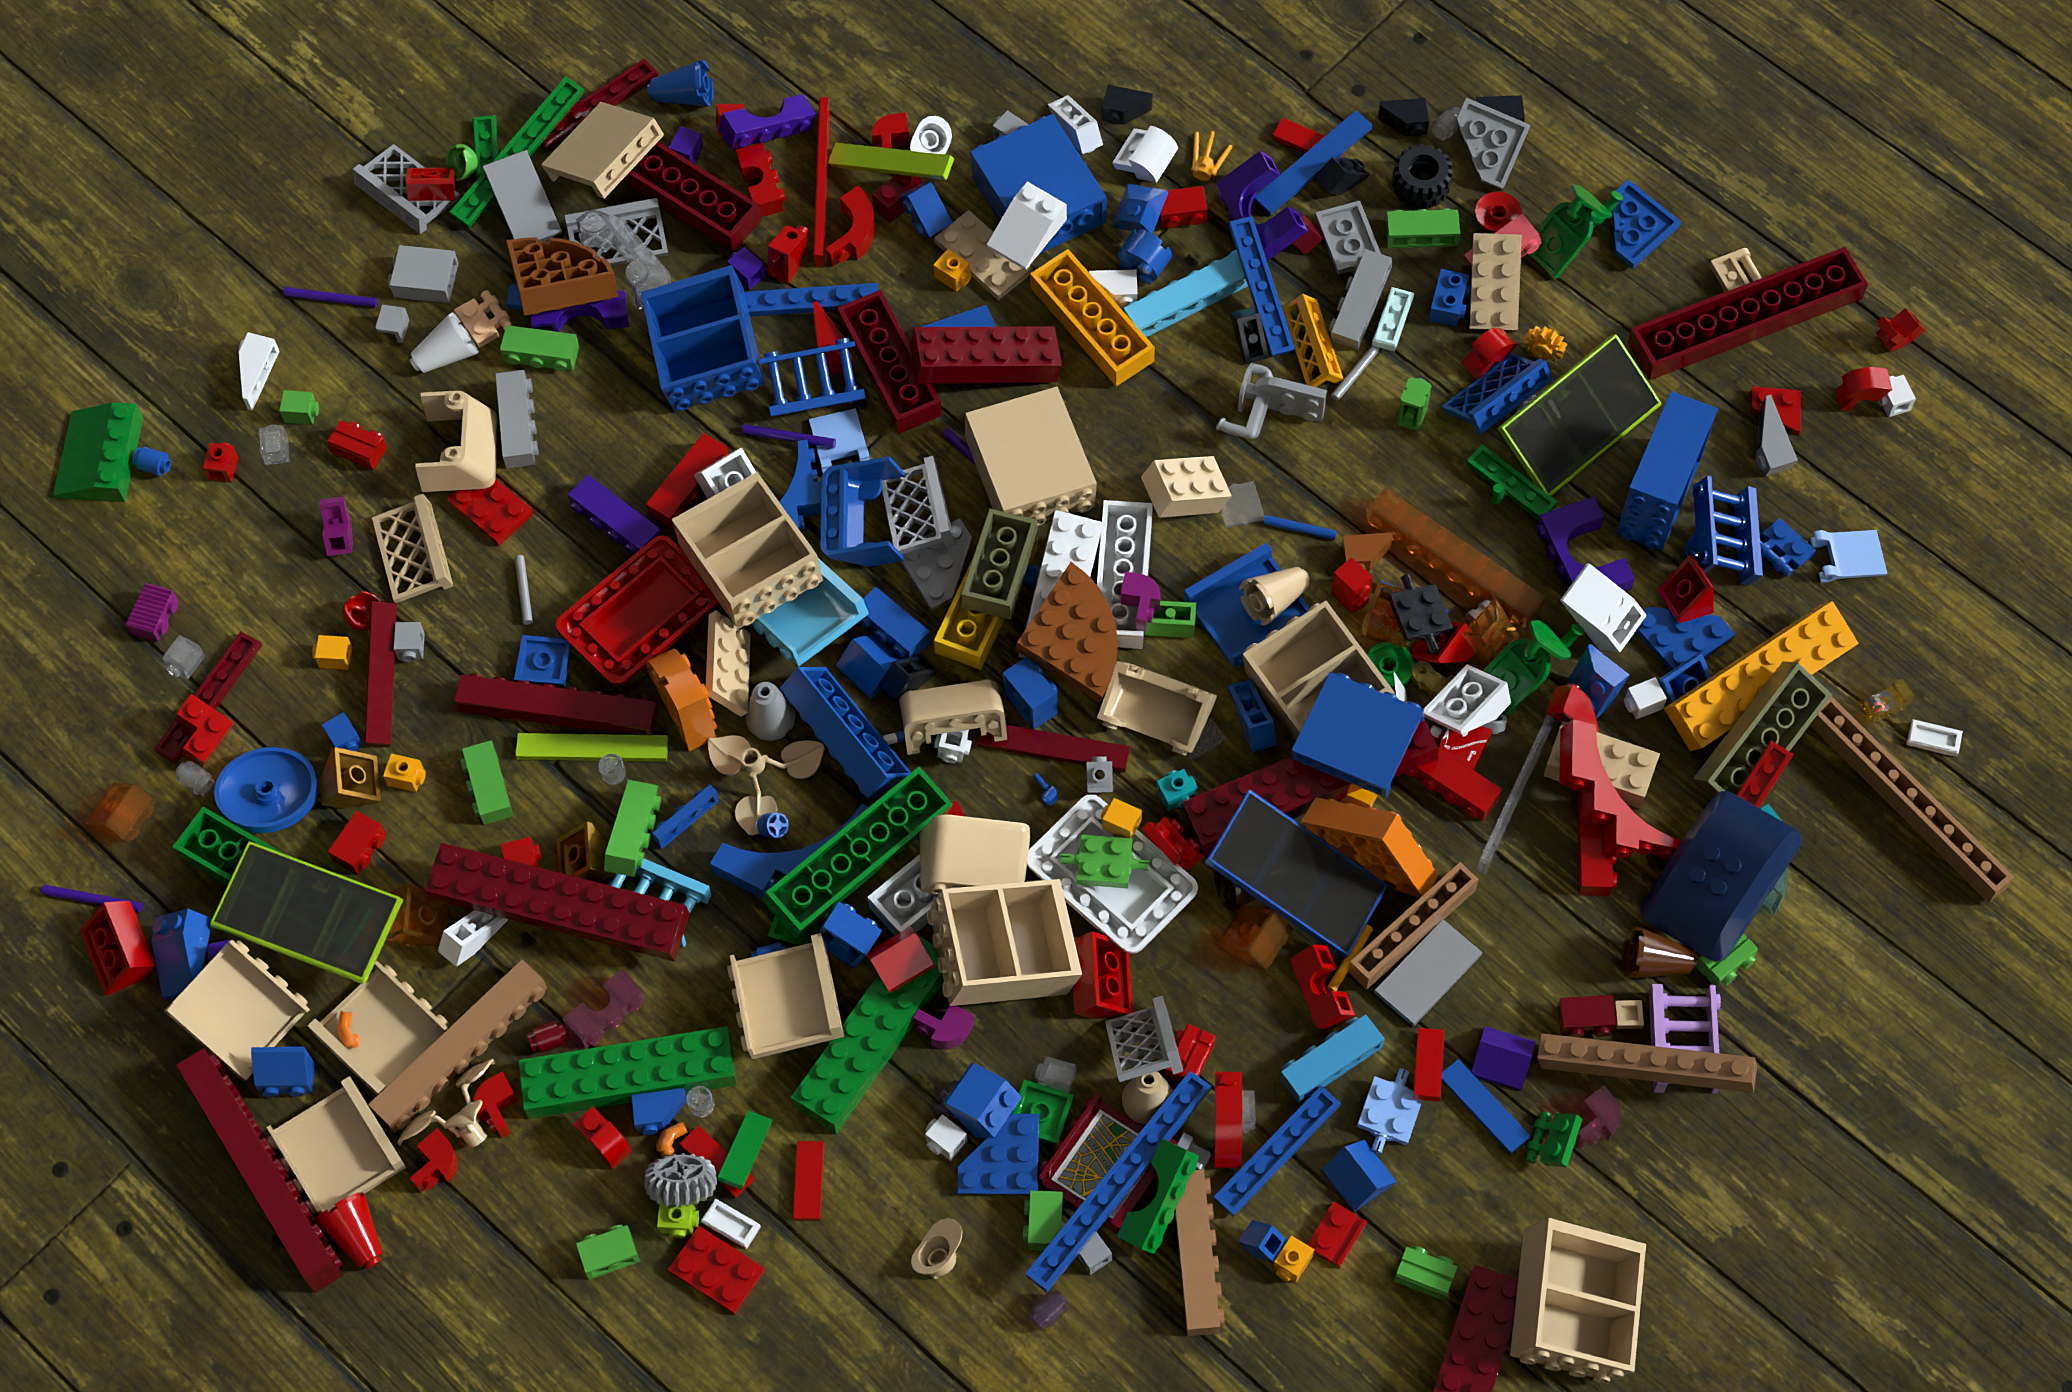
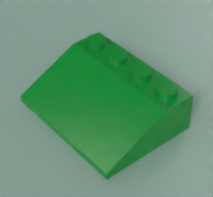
M111 402L71 412L53 493L54 498L126 502L133 469L132 458L137 449L143 422V416L136 404Z

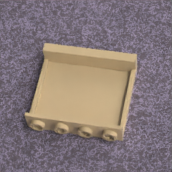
M600 102L541 165L552 182H555L559 176L592 186L598 197L605 199L664 134L653 117Z
M821 933L811 935L812 943L736 961L734 955H730L731 965L727 966L730 980L735 981L736 988L732 989L734 1003L739 1004L740 1012H736L739 1028L743 1027L745 1034L740 1036L744 1052L748 1051L752 1059L844 1037L826 944Z
M230 940L164 1012L211 1054L214 1053L218 1060L238 1078L246 1081L253 1073L251 1047H275L310 1009L306 1006L308 1002L297 992L293 995L287 989L288 983L278 975L273 977L267 971L269 967L258 957L254 960L247 954L250 950L241 941L237 940L235 943L233 940Z
M376 961L375 966L377 969L368 977L365 984H360L320 1023L314 1019L307 1026L322 1044L378 1096L445 1033L450 1024L442 1015L438 1014L435 1016L430 1011L432 1009L431 1005L424 998L421 997L418 1000L413 995L415 991L406 981L400 983L395 978L397 976L396 972L389 965L386 964L383 967ZM340 1011L353 1013L350 1030L352 1034H357L360 1037L357 1048L344 1047L337 1035L336 1030Z
M350 1076L341 1081L343 1088L274 1130L270 1125L267 1127L271 1136L267 1137L268 1141L275 1151L280 1149L284 1155L280 1158V1161L287 1172L293 1170L296 1178L292 1181L300 1193L305 1191L309 1199L305 1202L313 1215L317 1212L321 1214L326 1209L331 1213L330 1210L335 1207L334 1204L357 1192L365 1194L406 1168Z

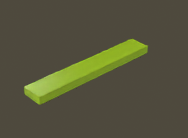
M835 142L828 164L831 167L947 180L954 158L951 155Z
M518 733L516 758L517 760L667 762L669 738L668 735Z

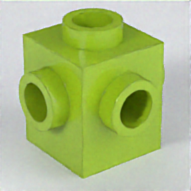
M665 1203L659 1204L657 1228L661 1233L669 1234L673 1238H685L686 1234H693L694 1227H698L699 1211H696L693 1204H689L688 1207L685 1205L676 1207V1205L666 1206Z

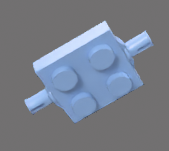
M1399 1068L1395 1082H1389L1376 1076L1373 1078L1356 1126L1369 1131L1375 1136L1371 1150L1375 1153L1379 1144L1376 1154H1382L1385 1141H1396L1403 1145L1408 1144L1423 1101L1413 1100L1414 1091L1405 1086L1409 1071L1405 1070L1403 1074L1404 1069Z

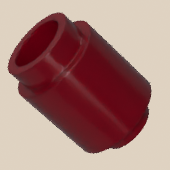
M556 1020L533 1028V1032L527 1034L534 1053L539 1051L544 1053L565 1045L563 1040L568 1038L563 1023L558 1025Z

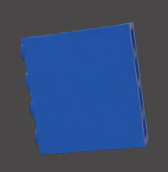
M1268 543L1261 545L1184 590V602L1196 603L1195 617L1232 668L1238 665L1244 666L1243 653L1248 646L1253 643L1258 644L1262 642L1270 632L1274 630L1279 631L1286 626L1289 620L1297 616L1301 617L1309 609L1303 598L1299 596L1274 621L1264 626L1261 625L1262 621L1259 619L1254 621L1246 612L1240 598L1244 595L1243 589L1240 590L1241 583L1248 578L1281 571L1278 564L1272 558V548Z
M1329 672L1292 748V759L1387 798L1391 790L1390 784L1419 723L1424 721V710L1414 702L1408 701L1406 703L1399 700L1392 693H1381L1374 690V687L1367 683L1361 682L1359 684L1354 682L1343 673L1335 674Z

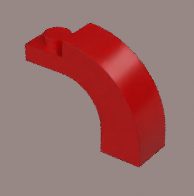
M859 186L840 198L841 211L852 222V227L847 234L825 248L827 261L832 267L846 261L851 254L856 260L860 259L873 242L875 235L874 211L870 199Z
M1215 1072L1214 1168H1241L1242 1072Z

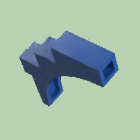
M808 440L798 441V461L795 475L788 491L779 502L799 530L805 529L803 517L821 514L822 481H818L817 469L812 470L811 463H816L814 448L809 449Z
M862 803L851 819L835 833L818 843L799 850L783 853H757L741 850L722 843L710 862L712 873L763 898L765 892L779 881L778 879L781 880L869 808V806Z

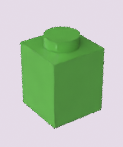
M284 390L280 406V414L284 423L313 425L314 417L318 416L319 403L316 402L313 393Z

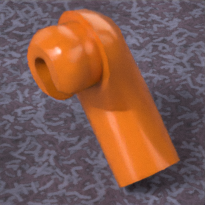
M340 1011L336 1030L337 1035L344 1047L357 1048L360 1037L357 1034H352L350 1030L353 1013Z
M682 1121L665 1129L660 1134L656 1148L658 1152L660 1151L662 1157L671 1156L674 1153L672 1147L674 1140L688 1133Z

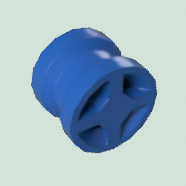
M779 812L764 813L757 821V830L765 838H779L788 831V819Z

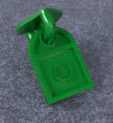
M1573 184L1571 190L1575 195L1574 200L1557 205L1536 229L1542 244L1539 245L1535 252L1529 255L1554 278H1559L1588 242L1592 235L1593 227L1601 225L1606 218H1611V212L1619 201L1623 200V196L1619 192L1611 191L1609 199L1602 205L1587 190Z
M1539 620L1531 621L1529 628L1533 639L1523 638L1512 641L1483 670V672L1508 684L1511 704L1503 711L1505 716H1511L1546 680L1551 667L1550 659L1556 657L1560 660H1568L1571 657V653L1568 650L1569 646L1579 636L1584 634V629L1580 625L1572 624L1571 629L1560 640L1543 622Z

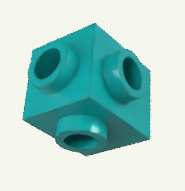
M1184 769L1178 772L1174 770L1167 773L1162 779L1157 781L1156 791L1167 812L1178 807L1184 808L1183 801L1195 797V790L1197 789L1194 778L1191 775L1188 776Z

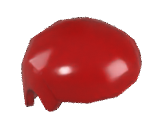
M361 591L357 595L348 598L344 603L342 614L345 622L352 629L362 631L370 629L371 602H381L374 594Z

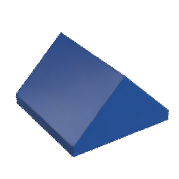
M873 634L852 639L836 667L860 691L871 699L883 689L879 682L892 662L899 659Z
M1698 652L1660 678L1659 685L1667 698L1665 706H1668L1711 677L1702 653Z
M1365 1140L1345 1146L1322 1169V1172L1353 1213L1397 1182Z

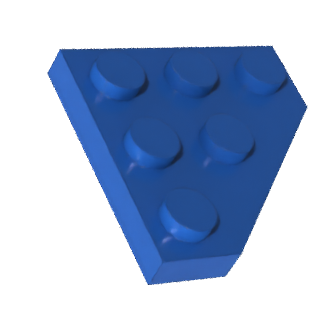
M1628 179L1616 190L1623 196V200L1619 201L1612 211L1615 255L1630 268L1634 269L1680 227L1681 221Z
M1648 607L1643 610L1647 616L1635 631L1670 671L1698 652L1702 653L1704 659L1733 640L1736 635L1720 616L1705 615L1679 623L1670 609Z
M1011 1114L995 1138H987L958 1166L957 1193L1030 1195V1191H1038L1039 1114Z

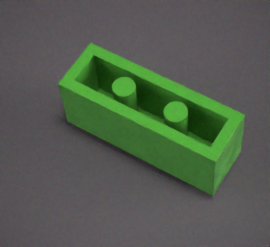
M1419 209L1417 211L1395 210L1387 212V248L1458 246L1460 237L1458 210Z
M506 325L500 352L503 361L511 365L524 364L534 368L547 367L557 371H573L579 343L576 334Z
M492 740L463 748L465 758L460 759L464 773L469 772L470 780L466 781L469 794L475 795L476 802L472 803L476 818L481 817L483 824L486 825L513 817Z

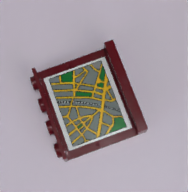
M1099 1091L1094 1098H1088L1082 1110H1084L1082 1116L1079 1119L1075 1118L1068 1128L1070 1133L1066 1139L1058 1141L1053 1149L1054 1156L1050 1161L1045 1160L1038 1171L1040 1174V1185L1050 1191L1063 1192V1200L1077 1209L1144 1128L1102 1100V1093ZM1171 1139L1169 1141L1175 1145L1178 1144V1142L1174 1139ZM1152 1164L1102 1224L1117 1235L1127 1213L1137 1211L1158 1180L1157 1171Z

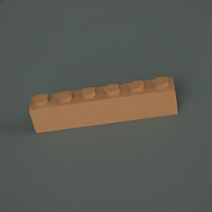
M1459 862L1350 961L1348 973L1367 990L1443 919L1476 891L1479 879Z
M1204 1169L1195 1170L1191 1174L1185 1193L1175 1208L1187 1336L1219 1334L1220 1325H1225L1223 1308L1218 1309L1217 1302L1218 1298H1222L1221 1283L1215 1282L1214 1272H1219L1218 1256H1213L1212 1246H1216L1215 1229L1210 1230L1209 1220H1214L1212 1203L1207 1204L1206 1194H1211L1210 1178H1205Z

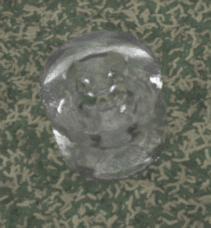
M608 754L601 758L598 767L604 782L611 785L622 782L626 775L623 760L616 754Z
M696 1086L688 1092L686 1102L694 1116L705 1117L713 1111L714 1099L708 1088Z

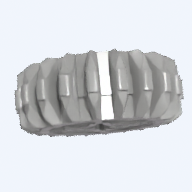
M673 1154V1156L669 1157L663 1156V1159H656L654 1163L649 1164L644 1176L647 1195H650L651 1200H656L657 1204L665 1203L666 1206L676 1205L678 1207L679 1205H685L688 1207L692 1203L697 1205L699 1201H706L707 1197L712 1196L717 1185L714 1165L711 1164L710 1160H705L703 1156L696 1157L695 1154Z

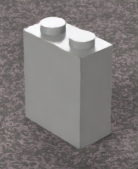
M399 245L398 253L393 256V273L388 276V288H391L394 298L449 303L459 264L455 251Z

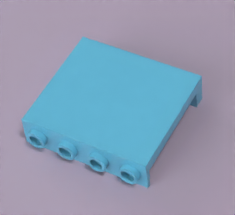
M819 558L823 581L818 586L806 590L794 600L783 603L773 612L760 616L752 623L754 629L760 635L763 633L766 635V639L773 648L779 647L783 657L787 661L792 660L798 666L802 665L869 614L863 598Z

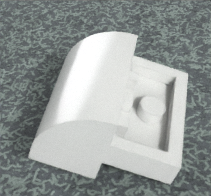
M1150 126L1147 131L1134 128L1112 163L1115 169L1134 172L1137 179L1157 183L1178 150V146L1170 135L1157 127Z

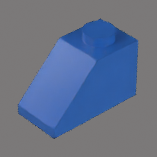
M679 1088L632 1095L634 1125L637 1132L644 1135H652L657 1133L658 1130H664L688 1101L685 1089Z

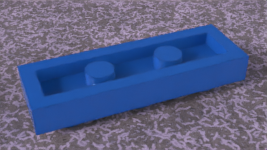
M709 785L707 788L697 791L689 803L679 806L671 818L660 822L655 827L652 833L655 843L663 849L719 802L717 791Z

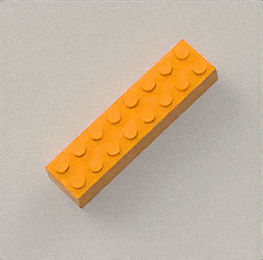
M1830 601L1820 604L1666 706L1664 710L1690 751L1702 749L1734 726L1783 661L1798 662L1812 675L1859 643L1834 602Z

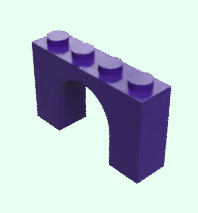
M1258 151L1216 183L1220 190L1218 195L1229 209L1227 213L1232 221L1250 217L1251 205L1257 193L1280 176L1272 157L1262 151ZM1288 206L1268 221L1255 224L1267 261L1308 232L1300 213Z
M1595 497L1541 514L1538 525H1536L1538 537L1544 539L1547 555L1550 560H1554L1557 576L1560 580L1564 581L1566 592L1585 567L1570 556L1567 544L1579 535L1600 529L1603 523L1604 515ZM1625 558L1594 567L1625 592L1632 589L1635 578Z

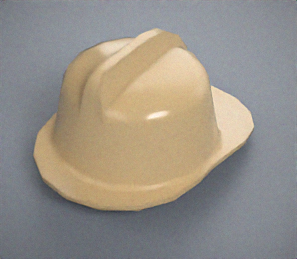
M942 1219L929 1229L921 1244L912 1255L911 1264L917 1273L929 1274L932 1278L937 1279L953 1269L957 1258L955 1251L962 1239L961 1225L955 1219Z

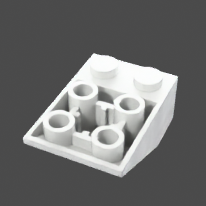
M1589 563L1585 565L1560 600L1601 651L1621 652L1647 616L1634 598Z

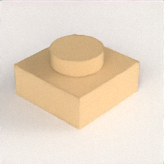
M1642 1000L1615 1001L1616 1029H1642L1644 1026Z

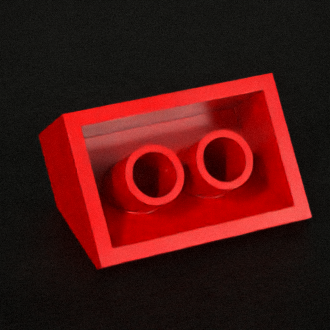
M130 901L104 902L79 930L105 995H111L144 980L156 967L154 957L151 954L146 937L137 919V914Z
M1089 932L1075 938L1074 941L1082 975L1073 986L1074 1014L1091 1019L1117 1018L1133 1013L1129 953L1119 948L1108 936L1096 932Z

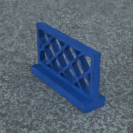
M1511 353L1441 407L1444 413L1472 424L1475 432L1482 434L1553 379L1545 360L1539 358L1534 362ZM1516 373V375L1505 377V375ZM1498 387L1497 389L1487 391L1489 388ZM1480 400V402L1469 404L1470 402Z

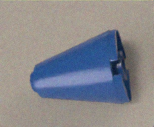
M699 60L652 78L650 84L647 85L649 97L653 98L655 102L701 107L711 106L709 103L713 102L714 89L712 78L707 77L706 72L710 71L707 62Z

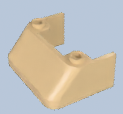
M463 391L421 393L427 421L462 420L461 446L446 448L441 453L440 462L416 463L415 468L422 492L485 489L492 486L496 479L499 425L496 412Z

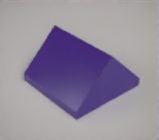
M1485 1026L1471 1073L1477 1078L1521 1091L1532 1058L1535 1041Z

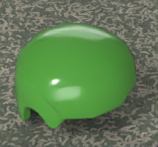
M464 144L452 146L446 154L447 167L455 168V181L467 179L473 176L477 170V155L470 147Z

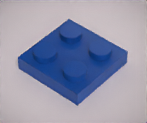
M522 635L514 681L523 680L533 685L551 684L556 688H565L572 646L562 638Z

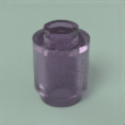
M1049 1290L1030 1309L1031 1313L1028 1315V1318L1035 1326L1044 1331L1047 1327L1050 1328L1068 1310L1065 1305L1067 1300L1057 1290L1054 1293Z

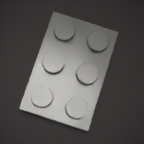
M1360 201L1315 212L1316 222L1337 275L1355 271L1354 266L1357 257L1363 256L1365 249L1381 254Z

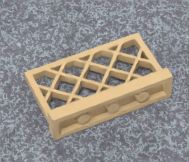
M424 494L415 496V501L372 517L395 603L441 586L444 590L453 587L432 504ZM415 510L416 516L411 524L403 521L407 512ZM390 519L394 523L390 530L386 532L381 529L380 523ZM400 524L408 527L403 538L394 535ZM414 530L421 533L417 544L408 541ZM391 538L400 542L394 553L386 548ZM405 544L414 548L408 559L399 556ZM419 551L427 555L422 565L413 562ZM397 559L405 562L400 573L392 571V566ZM411 565L419 568L413 580L405 577ZM425 571L432 574V582L426 584L419 583ZM402 580L411 583L407 591L398 593L397 588Z

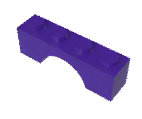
M801 94L783 99L779 114L774 117H757L745 109L723 113L718 130L730 149L746 147L779 137L807 132L812 128L816 113L805 96Z
M625 290L618 291V297L606 301L600 300L585 305L565 307L561 310H549L536 315L531 314L532 328L560 332L566 322L578 316L594 317L606 329L630 327Z

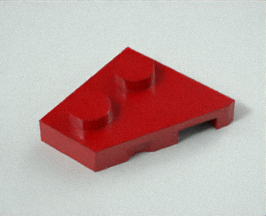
M1752 386L1750 412L1760 416L1761 403L1766 396L1771 395L1783 425L1791 429L1793 435L1799 436L1801 390Z

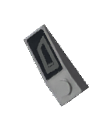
M1771 395L1766 396L1760 405L1756 464L1759 470L1763 471L1765 477L1791 469L1798 461Z

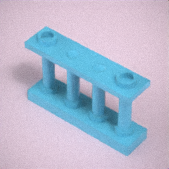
M644 859L642 868L637 867L635 874L640 875L641 880L634 892L645 894L650 883H659L664 888L659 898L669 901L672 894L677 891L685 894L686 900L684 905H686L689 913H691L695 903L701 901L707 904L712 896L708 885ZM615 874L609 886L620 888L626 875ZM683 934L680 946L684 948L686 940Z

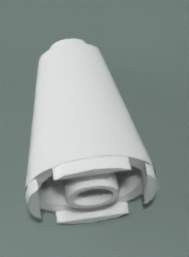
M453 312L448 314L411 352L412 358L409 360L417 372L421 370L423 373L479 353L472 337L466 328L458 324L461 321Z

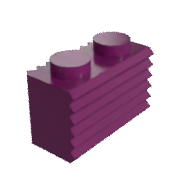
M148 583L144 584L134 609H132V613H130V617L126 622V626L132 635L158 642L161 635L166 634L169 627L168 619L171 613L174 614L178 608V600L173 590Z

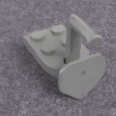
M1251 363L1245 372L1238 402V412L1242 413L1247 398L1255 400L1247 426L1233 424L1225 421V418H1221L1216 426V430L1247 439H1255L1260 434L1268 408L1280 411L1284 415H1295L1303 417L1308 421L1322 422L1327 390L1273 377L1272 372L1267 367ZM1253 374L1263 377L1257 380L1255 384L1251 383Z

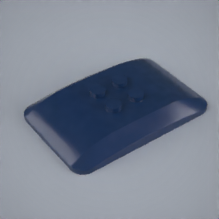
M1721 791L1717 793L1690 828L1652 887L1641 907L1642 918L1650 925L1710 961H1724L1730 955L1802 843L1800 833L1790 825L1731 792Z

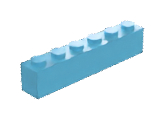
M1237 250L1232 251L1221 260L1212 261L1201 270L1192 271L1187 277L1179 281H1172L1167 287L1159 291L1150 292L1139 301L1130 302L1124 307V313L1145 337H1148L1248 287Z

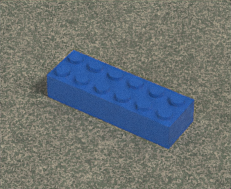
M797 667L780 687L785 694L786 700L795 706L800 713L801 719L811 726L815 731L816 738L827 746L830 755L839 761L844 768L845 774L855 781L859 786L860 793L865 797L881 798L911 773L826 667Z

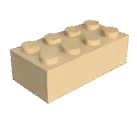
M1562 721L1560 728H1562L1568 722ZM1560 729L1544 773L1545 777L1559 781ZM1596 732L1601 761L1610 782L1627 805L1641 809L1660 753Z

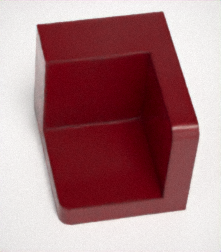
M1300 212L1308 232L1295 240L1293 244L1304 254H1308L1323 238L1320 229Z

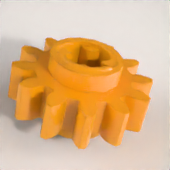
M1535 326L1534 329H1529L1523 343L1529 346L1527 351L1532 352L1535 357L1545 361L1550 358L1553 362H1556L1557 358L1562 359L1567 343L1562 342L1563 336H1559L1555 330L1548 329L1546 326L1543 329H1540L1538 326Z

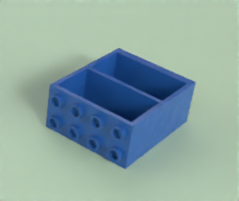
M1054 114L1041 117L1034 123L1021 126L1012 133L999 136L994 141L985 145H979L970 151L972 178L999 222L1013 198L1027 181L1066 204L1067 220L1040 253L1107 223V197Z
M732 265L641 292L661 390L674 411L686 410L697 404H707L714 399L731 397L738 392L755 390L759 386L766 385L744 288Z
M1673 391L1670 392L1630 485L1617 534L1627 540L1643 543L1650 549L1663 551L1702 459L1718 408Z

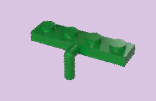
M1483 444L1466 460V465L1493 485L1491 496L1493 504H1499L1507 496L1538 521L1541 514L1553 511L1557 507L1558 502Z

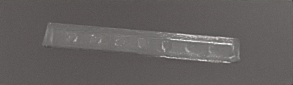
M1548 714L1479 859L1477 871L1486 875L1557 722Z

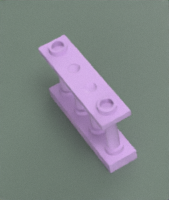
M1652 984L1649 991L1651 1046L1719 1053L1717 1010H1720L1721 998L1720 994H1716V986L1710 985L1706 997L1668 996L1667 993H1663V984ZM1668 1006L1707 1007L1708 1021H1669V1018L1664 1017V1009H1667ZM1669 1031L1708 1032L1709 1046H1670V1043H1666L1665 1034H1668ZM1653 1081V1092L1664 1093L1667 1085L1671 1083ZM1711 1088L1712 1094H1717L1719 1089Z

